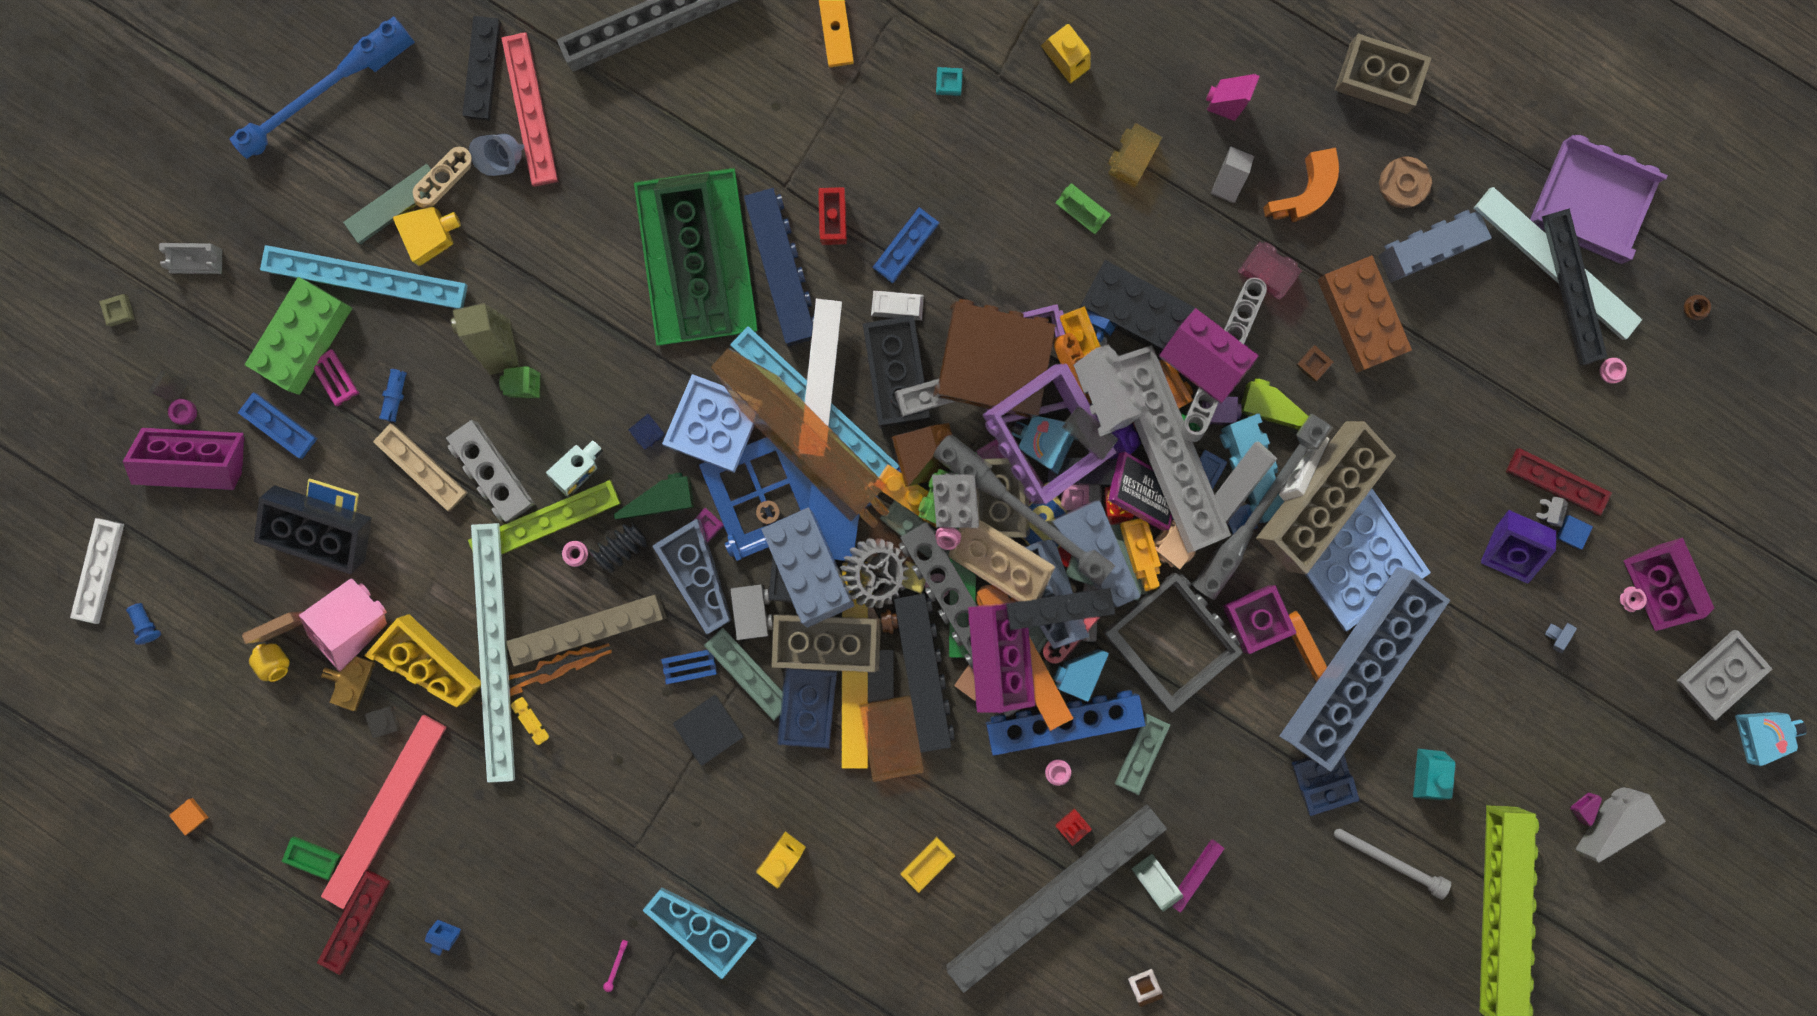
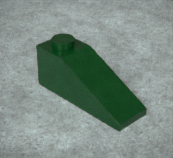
M683 473L667 475V480H661L614 514L615 519L621 520L695 508L690 477H683Z

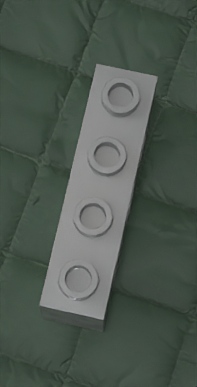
M470 420L446 437L450 443L448 449L455 458L460 457L465 464L462 467L464 472L470 479L474 478L479 484L477 490L485 500L489 499L494 505L492 511L500 521L512 522L536 505L478 422ZM477 445L480 451L477 458L472 459L469 454L470 449ZM492 466L494 476L487 480L484 476V471L487 467ZM506 487L509 490V496L506 500L502 501L499 498V491L501 488Z

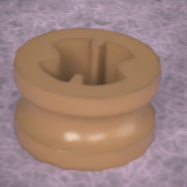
M764 501L757 507L756 514L761 522L769 524L779 518L780 510L776 503ZM771 505L774 507L772 511H775V516L768 517L766 520L762 517L764 513H761V509L763 507L768 508Z

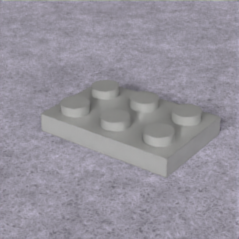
M1733 630L1685 672L1677 682L1711 720H1716L1766 676L1772 668L1738 630Z

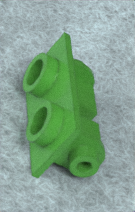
M1072 183L1066 187L1055 203L1093 234L1098 232L1111 215Z

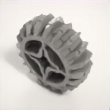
M869 538L866 540V543L858 542V549L853 547L850 549L852 556L843 557L848 562L847 566L840 567L841 570L846 571V575H843L842 578L843 581L848 582L846 587L850 591L851 599H856L857 604H865L868 608H872L874 605L877 608H881L884 603L887 605L892 604V598H900L897 592L898 589H906L901 584L902 580L906 581L909 579L903 575V572L909 569L907 566L902 565L906 558L901 555L899 556L901 550L896 547L893 548L892 542H885L879 538L876 541ZM877 553L876 557H873L868 564L864 563L868 556ZM885 583V586L881 590H879L876 593H872L874 589H877L879 584Z

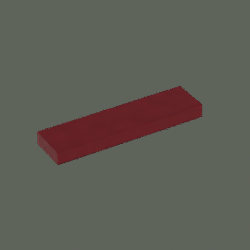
M1520 448L1516 449L1506 470L1507 473L1559 498L1565 499L1597 516L1602 515L1612 492Z
M370 870L364 872L317 964L338 975L343 973L390 883L389 880Z

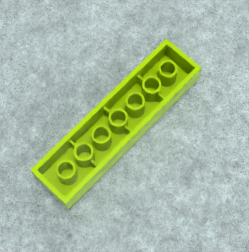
M1486 805L1479 1010L1484 1016L1533 1015L1530 992L1533 991L1534 987L1533 978L1531 977V966L1534 964L1532 939L1535 938V926L1532 923L1533 913L1536 911L1533 889L1537 884L1534 860L1538 857L1535 834L1538 833L1539 822L1536 814L1519 807Z

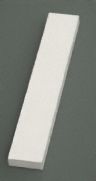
M816 299L799 451L802 454L825 456L842 301Z

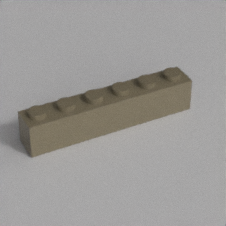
M656 594L506 641L513 666H517L664 620L667 617L660 595Z

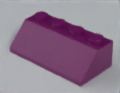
M141 428L125 456L123 464L131 485L234 490L242 474L244 434Z
M1007 603L968 607L977 712L1001 713L1035 706L1029 628L1010 631L1006 611Z

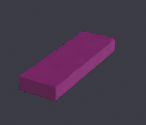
M1210 840L1178 887L1184 897L1173 904L1172 907L1180 913L1225 849L1215 840Z

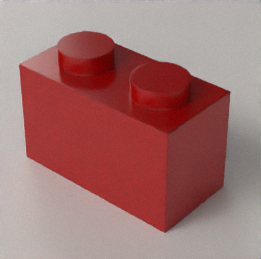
M844 187L819 188L821 245L847 244L846 195Z

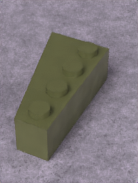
M485 303L453 310L454 318L451 319L454 333L458 334V337L490 375L502 373L504 369L520 367L509 318Z

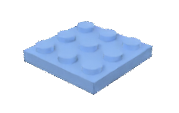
M692 374L662 444L667 448L735 473L764 402Z

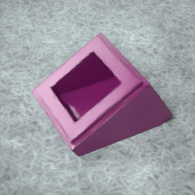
M1587 793L1574 803L1570 810L1582 824L1591 827L1602 798L1598 795Z

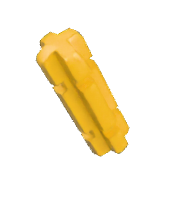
M521 697L511 704V708L515 714L518 713L520 715L518 716L519 720L529 734L532 733L533 736L531 738L535 744L540 745L549 738V735L545 729H541L542 724L532 709L528 710V703Z

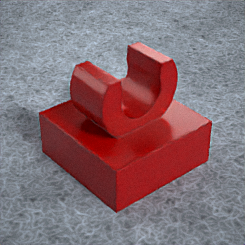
M1075 808L1055 824L1072 846L1092 830Z

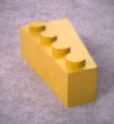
M410 614L397 618L364 655L371 660L380 662L384 665L383 667L390 671H396L405 676L408 681L428 689V692L456 708L467 703L481 688V680Z

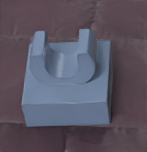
M1567 623L1564 630L1551 624L1545 635L1556 640L1553 649L1563 653L1577 628Z

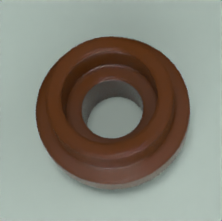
M1693 295L1684 303V312L1692 320L1706 318L1711 310L1710 301L1702 295ZM1694 304H1697V305H1698V307H1699V311H1698V312H1695V310H1694V308H1693V305H1694Z
M887 609V612H881L883 633L890 632L891 635L894 634V629L898 628L897 613H892L891 609Z

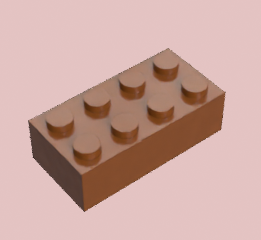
M1373 256L1327 273L1318 279L1356 373L1412 351Z

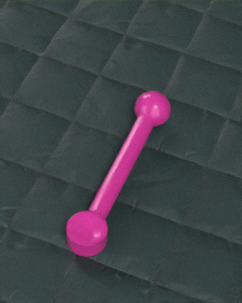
M626 940L622 941L608 982L603 986L606 992L613 990V981L628 944Z

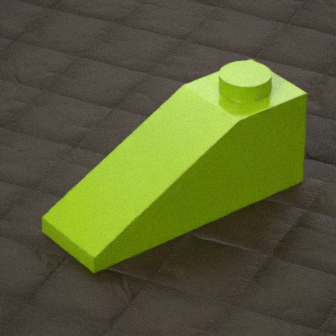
M1255 379L1254 382L1251 381L1246 384L1241 402V414L1253 416L1259 413L1262 420L1299 430L1309 417L1277 388L1269 386L1270 382Z

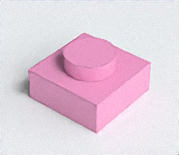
M1071 485L1061 493V506L1066 511H1071L1089 503V485Z

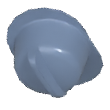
M509 134L480 136L473 139L469 146L474 166L480 172L489 176L512 173L520 162L521 151L524 149V144H518Z

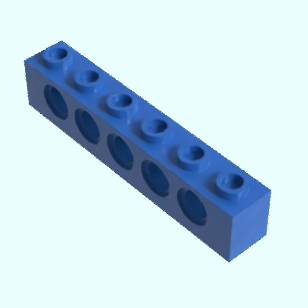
M1132 690L1118 692L1115 698L1107 699V695L1092 697V702L1082 704L1081 700L1067 702L1066 705L1073 717L1070 726L1067 728L1057 727L1050 731L1046 724V729L1042 733H1035L1032 729L1035 721H1044L1040 712L1031 713V710L1016 712V717L1006 718V715L990 717L991 722H986L992 755L1145 726L1140 695L1132 694ZM1114 705H1119L1121 707V715L1116 719L1110 718L1109 709ZM1088 710H1094L1096 712L1095 721L1090 724L1085 723L1083 720L1084 713ZM1011 725H1018L1021 728V733L1017 738H1010L1007 735V730Z

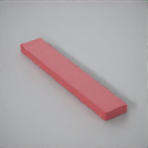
M525 32L502 37L532 186L536 187L559 182L528 34Z

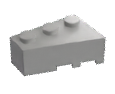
M1109 345L1095 348L1074 364L1083 392L1089 393L1093 403L1089 407L1092 415L1097 414L1101 427L1098 428L1100 436L1127 427L1149 411L1145 405L1144 398L1135 389L1130 375L1124 371L1118 361L1116 352Z

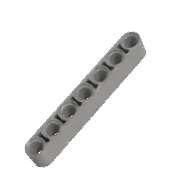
M1250 278L1245 282L1224 329L1229 334H1236L1242 344H1244L1266 294V284L1259 278ZM1247 290H1255L1258 296L1249 295ZM1242 311L1247 313L1249 318H1241L1238 315V312ZM1200 387L1181 428L1182 436L1190 442H1197L1203 437L1219 403ZM1201 400L1207 401L1210 404V408L1203 409L1198 402ZM1196 423L1201 431L1194 432L1190 430L1188 424Z

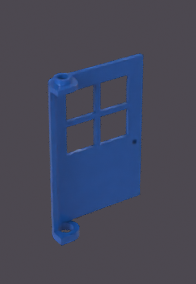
M803 423L746 445L738 465L746 464L757 491L733 501L730 500L719 474L726 471L725 469L707 462L699 465L728 534L729 541L725 543L726 549L730 557L735 556L736 561L769 546L761 530L764 527L744 534L733 506L759 496L762 503L766 501L764 493L790 483L800 510H804L809 505L812 478L863 485L861 510L880 502L871 479L862 480L855 460L829 436H827L825 456L799 453ZM776 450L787 479L761 489L750 460ZM764 508L767 517H773L770 508Z

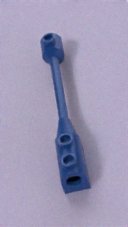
M395 16L388 21L382 22L376 30L368 36L362 37L353 46V49L337 66L336 70L262 125L258 126L249 123L244 128L238 129L229 138L231 143L246 159L252 155L261 154L268 144L267 134L332 85L343 77L346 78L368 67L376 72L415 43V41Z

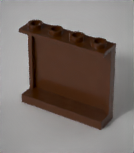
M959 299V302L956 301L950 305V310L953 311L939 383L934 387L933 397L992 409L1048 369L1056 325L1048 323V319L1043 317L1029 319L1025 318L1021 312H999V308L996 306L984 305V308L974 306L973 301ZM1044 386L1006 413L1031 419L1039 416Z

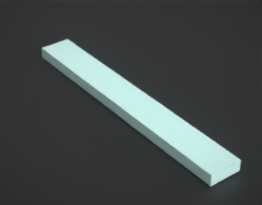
M1494 187L1489 188L1474 209L1558 283L1546 233ZM1585 269L1597 318L1622 340L1627 339L1642 319Z

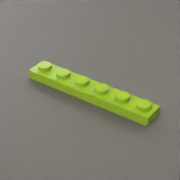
M612 480L500 526L501 555L620 505L621 502ZM470 539L468 542L473 552L472 539Z

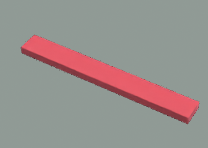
M422 715L321 895L322 898L342 909L346 908L364 872L370 866L445 732L446 726L426 715Z

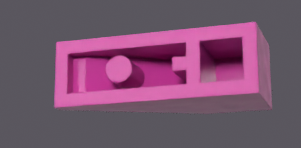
M1253 74L1220 80L1216 87L1211 86L1206 101L1210 103L1207 110L1235 121L1249 103L1259 76Z

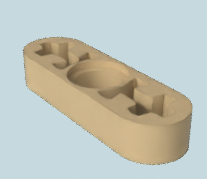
M463 147L451 149L413 188L414 202L421 208L434 206L471 168L472 159L470 152ZM464 156L465 163H457L454 166V171L456 172L454 173L451 167L455 164V157L461 158ZM439 172H446L449 174L450 179L446 183H439L435 180V176ZM429 182H431L432 185L434 186V188L429 192V194H430V199H428V198H426V197H424L423 199H420V198H421L420 192H421V191H422L423 193L428 192V191L431 189V186H430V183H429Z

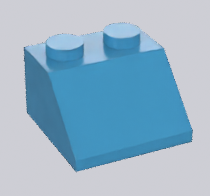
M1096 649L1064 662L1063 667L1058 666L1053 677L1056 687L1085 701H1089L1109 653Z

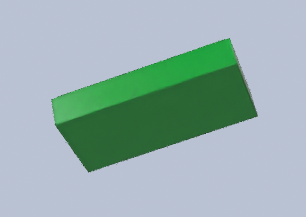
M294 836L290 839L281 862L329 881L337 868L341 855Z

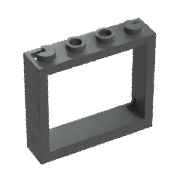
M1172 572L1159 583V587L1149 591L1102 631L1170 712H1174L1243 653L1238 647L1240 643L1232 633L1227 634L1222 628L1225 624L1216 613L1211 615L1205 608L1208 605L1205 599L1199 593L1195 595L1189 587L1192 585L1183 574L1178 575ZM1171 585L1176 588L1226 648L1222 654L1172 696L1118 633L1119 629Z

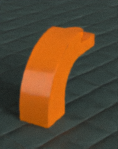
M1336 148L1311 152L1305 158L1308 184L1304 193L1297 197L1268 202L1263 207L1265 217L1273 216L1274 219H1282L1288 217L1290 213L1292 222H1296L1308 217L1320 208L1331 196L1337 183L1339 163Z

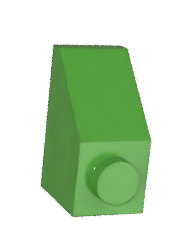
M530 367L504 369V376L501 375L500 390L507 397L539 398L540 372Z

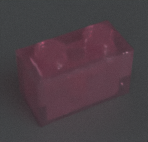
M1258 242L1242 263L1238 272L1248 279H1261L1266 284V291L1277 299H1281L1288 292L1302 270L1297 267L1298 264L1291 258H1283L1277 254L1276 248L1271 244Z

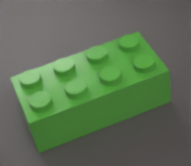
M298 277L245 365L283 389L300 395L312 376L315 365H318L316 363L326 353L353 308L314 284Z

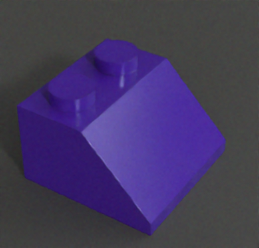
M1508 510L1495 527L1481 563L1528 584L1556 551V530Z

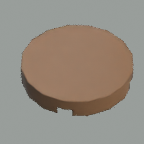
M1401 157L1390 162L1382 171L1379 180L1380 191L1385 200L1391 205L1403 209L1410 208L1421 203L1428 196L1432 186V178L1427 166L1417 158Z

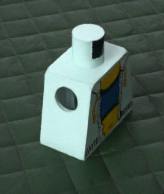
M593 440L583 450L575 445L546 474L550 481L569 498L596 471L597 466L594 460L603 450ZM583 462L582 466L574 467L576 463Z

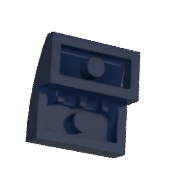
M1344 754L1331 772L1309 757L1291 762L1302 798L1310 816L1359 801L1354 779L1349 773Z

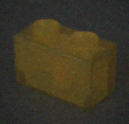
M1135 123L1132 130L1127 128L1120 140L1124 144L1120 152L1115 150L1108 162L1112 166L1108 174L1135 188L1162 137Z

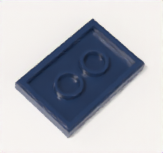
M785 668L778 745L829 748L837 671Z

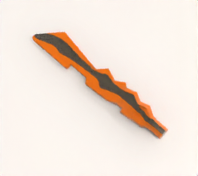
M609 643L595 648L583 647L579 651L569 650L563 656L557 654L552 661H539L535 671L509 675L510 696L523 692L521 687L536 681L544 684L564 675L570 669L576 668V670H579L597 661L598 658L612 653Z

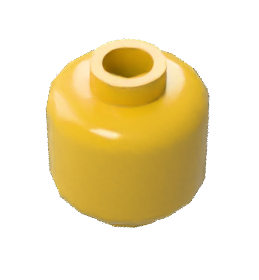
M263 643L253 649V654L249 658V665L259 679L275 682L287 674L289 659L277 644Z

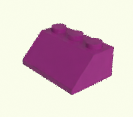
M1195 308L1178 328L1159 357L1222 404L1253 366L1258 355Z
M1683 538L1657 545L1624 560L1636 589H1641L1646 595L1647 601L1644 607L1655 631L1705 618L1714 609Z

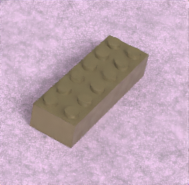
M1346 421L1326 446L1305 494L1284 501L1256 539L1289 572L1307 574L1396 455L1365 421Z

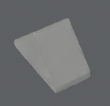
M1230 147L1210 194L1234 204L1250 173L1254 156Z

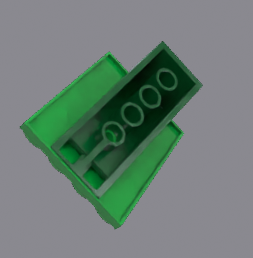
M735 168L635 182L634 188L656 346L740 334L747 326L753 331H758Z

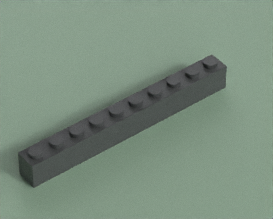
M1146 804L948 963L947 973L964 993L1167 830V828Z

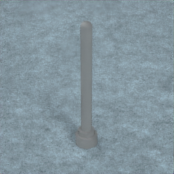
M1342 829L1334 831V836L1337 839L1427 886L1428 890L1431 891V895L1441 900L1447 896L1451 887V881L1441 876H1434L1432 878Z

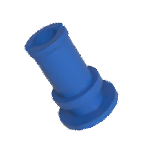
M143 603L134 604L126 609L135 627L133 632L136 636H139L135 640L136 645L152 642L161 636L159 630L154 631L155 625L152 622L150 623Z

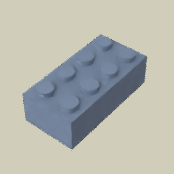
M809 507L761 529L800 621L804 626L808 628L854 607V603L815 514Z

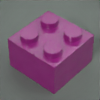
M1275 585L1265 586L1222 606L1243 653L1251 654L1297 633Z

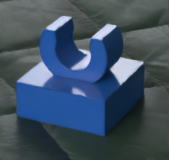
M1087 310L1093 329L1097 332L1096 336L1099 343L1103 340V334L1111 337L1115 329L1111 321Z
M437 920L425 938V942L432 944L430 952L440 956L443 949L449 951L458 939L461 929Z

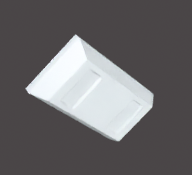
M873 291L871 316L900 318L914 315V320L922 321L924 295Z

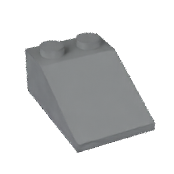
M1625 787L1614 791L1611 794L1612 797L1604 802L1597 813L1593 825L1589 826L1576 847V852L1599 863L1665 823V819L1649 794Z

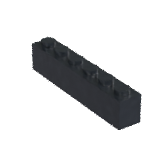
M925 594L895 598L920 753L950 748V741L955 740L953 726H947L946 715L951 714L948 699L943 700L941 690L946 689L944 674H938L937 664H942L940 650L934 649L933 639L937 638L935 623L930 624L928 614L933 613L931 599H925Z

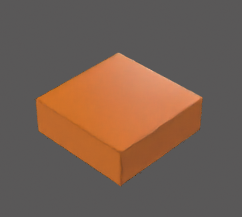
M193 798L188 799L169 815L184 835L190 834L209 818Z

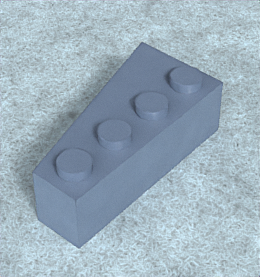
M1469 210L1455 215V220L1447 223L1446 220L1432 225V230L1423 233L1420 230L1407 236L1408 240L1401 243L1397 240L1384 246L1385 251L1378 256L1390 283L1490 240L1491 235L1482 215L1477 211L1470 214Z
M1100 500L1091 501L1046 521L1083 551L1088 552L1095 549L1115 565L1114 569L1100 586L1091 581L1097 590L1111 588L1114 607H1119L1141 597Z
M695 519L653 545V548L705 633L710 634L730 622L732 618L701 520Z

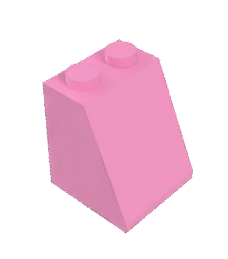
M352 578L299 615L307 636L339 672L387 625L384 615L387 612L379 601L373 602L369 597L371 594L362 583L358 585Z

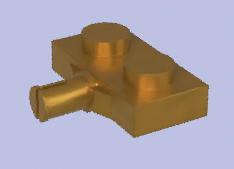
M355 656L340 672L325 667L323 672L326 673H322L321 677L335 682V690L330 703L357 711L375 662Z

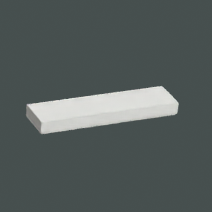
M95 518L70 618L99 624L124 524Z

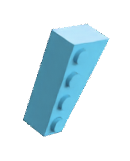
M1259 413L1221 429L1220 439L1224 448H1228L1232 458L1229 461L1233 470L1255 442L1259 441L1268 449V444L1270 443L1267 434H1263L1258 427V423L1262 422ZM1276 461L1248 496L1252 513L1276 479L1275 474L1278 473ZM1279 493L1259 523L1270 521L1283 504L1284 500L1279 496Z
M662 887L643 909L649 917L721 979L724 978L757 938L755 933Z

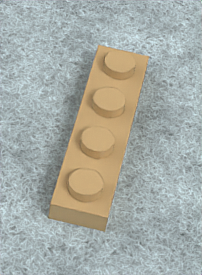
M390 423L373 441L447 511H451L468 493L393 423Z

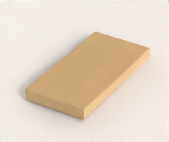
M978 519L979 528H959L961 541L956 548L950 550L949 558L1019 602L1042 598L1055 569L1054 565Z

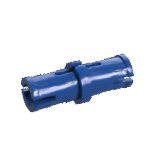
M390 369L387 389L382 394L384 401L379 419L396 422L399 403L404 398L402 390L405 377L407 376L406 372Z

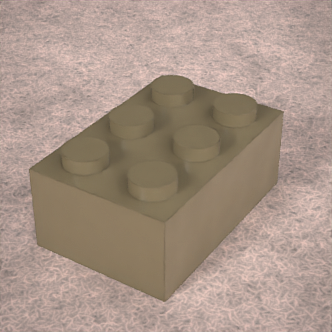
M1357 34L1350 42L1335 91L1408 114L1417 104L1431 57Z
M1008 458L984 459L993 466L991 471L1006 487L1007 491L1029 508V499L1024 493L1025 488L1021 481L1013 475L1011 471L1012 465ZM976 488L978 519L1007 537H1027L1030 535V522L1001 499H997Z

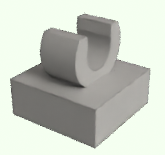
M1553 497L1552 503L1546 499L1540 500V504L1548 506L1549 511L1546 514L1537 513L1536 516L1542 520H1547L1551 526L1562 528L1568 502L1557 497Z

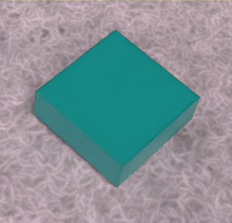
M937 67L936 95L961 96L963 68Z

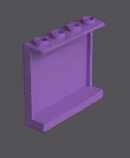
M1572 135L1563 141L1530 220L1541 230L1545 231L1542 216L1570 208L1579 246L1623 264L1633 259L1636 250L1632 249L1635 238L1659 182L1665 180L1668 175L1661 173L1657 167L1651 165L1644 166L1637 163L1636 159L1631 156L1616 154L1608 146L1595 145L1584 136Z

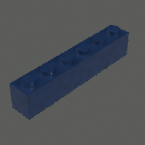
M774 188L746 195L744 199L785 343L788 347L812 340L814 316L810 317L808 307L812 306L809 292H803L801 283L806 281L802 267L796 268L794 259L799 256L795 243L790 244L787 234L792 232L788 218L783 219L780 210L785 209L781 194L776 195Z

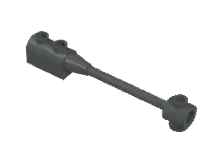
M1313 414L1309 415L1296 434L1300 444L1247 522L1225 543L1220 541L1192 582L1197 590L1213 600L1217 598L1243 560V555L1253 534L1252 531L1307 451L1320 448L1333 429L1331 425Z
M948 435L937 447L933 457L956 475H975L977 489L1004 501L1078 559V570L1096 585L1100 586L1114 569L1115 565L1095 549L1088 552L1083 551L1010 494L991 471L993 466L956 437Z

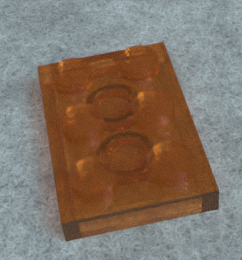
M904 696L859 705L873 782L924 772L911 697Z

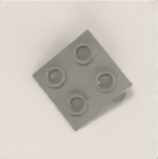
M955 473L932 475L936 527L979 528L975 475H956Z

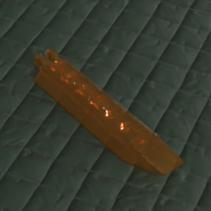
M729 348L711 366L737 406L748 419L850 521L860 514L864 521L871 527H875L878 524L876 518L865 508L869 503L872 504L879 514L886 516L889 513L887 507L876 497L887 485L778 375Z

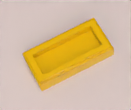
M936 837L901 872V876L919 893L955 857V854Z

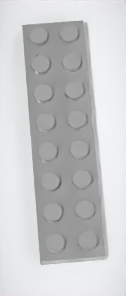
M1153 346L1118 356V361L1124 371L1130 375L1132 384L1144 398L1145 405L1149 410L1135 420L1134 424L1187 552L1196 551L1231 536L1194 444L1182 436L1181 428L1184 420Z

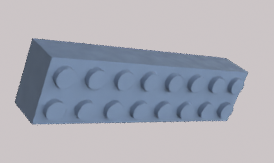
M1397 567L1282 731L1280 737L1331 772L1450 602V599L1413 571Z

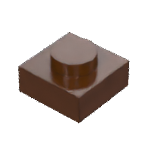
M1314 345L1296 366L1311 380L1316 382L1333 364V361Z

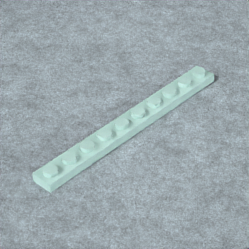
M499 523L471 525L487 782L514 781L515 768Z

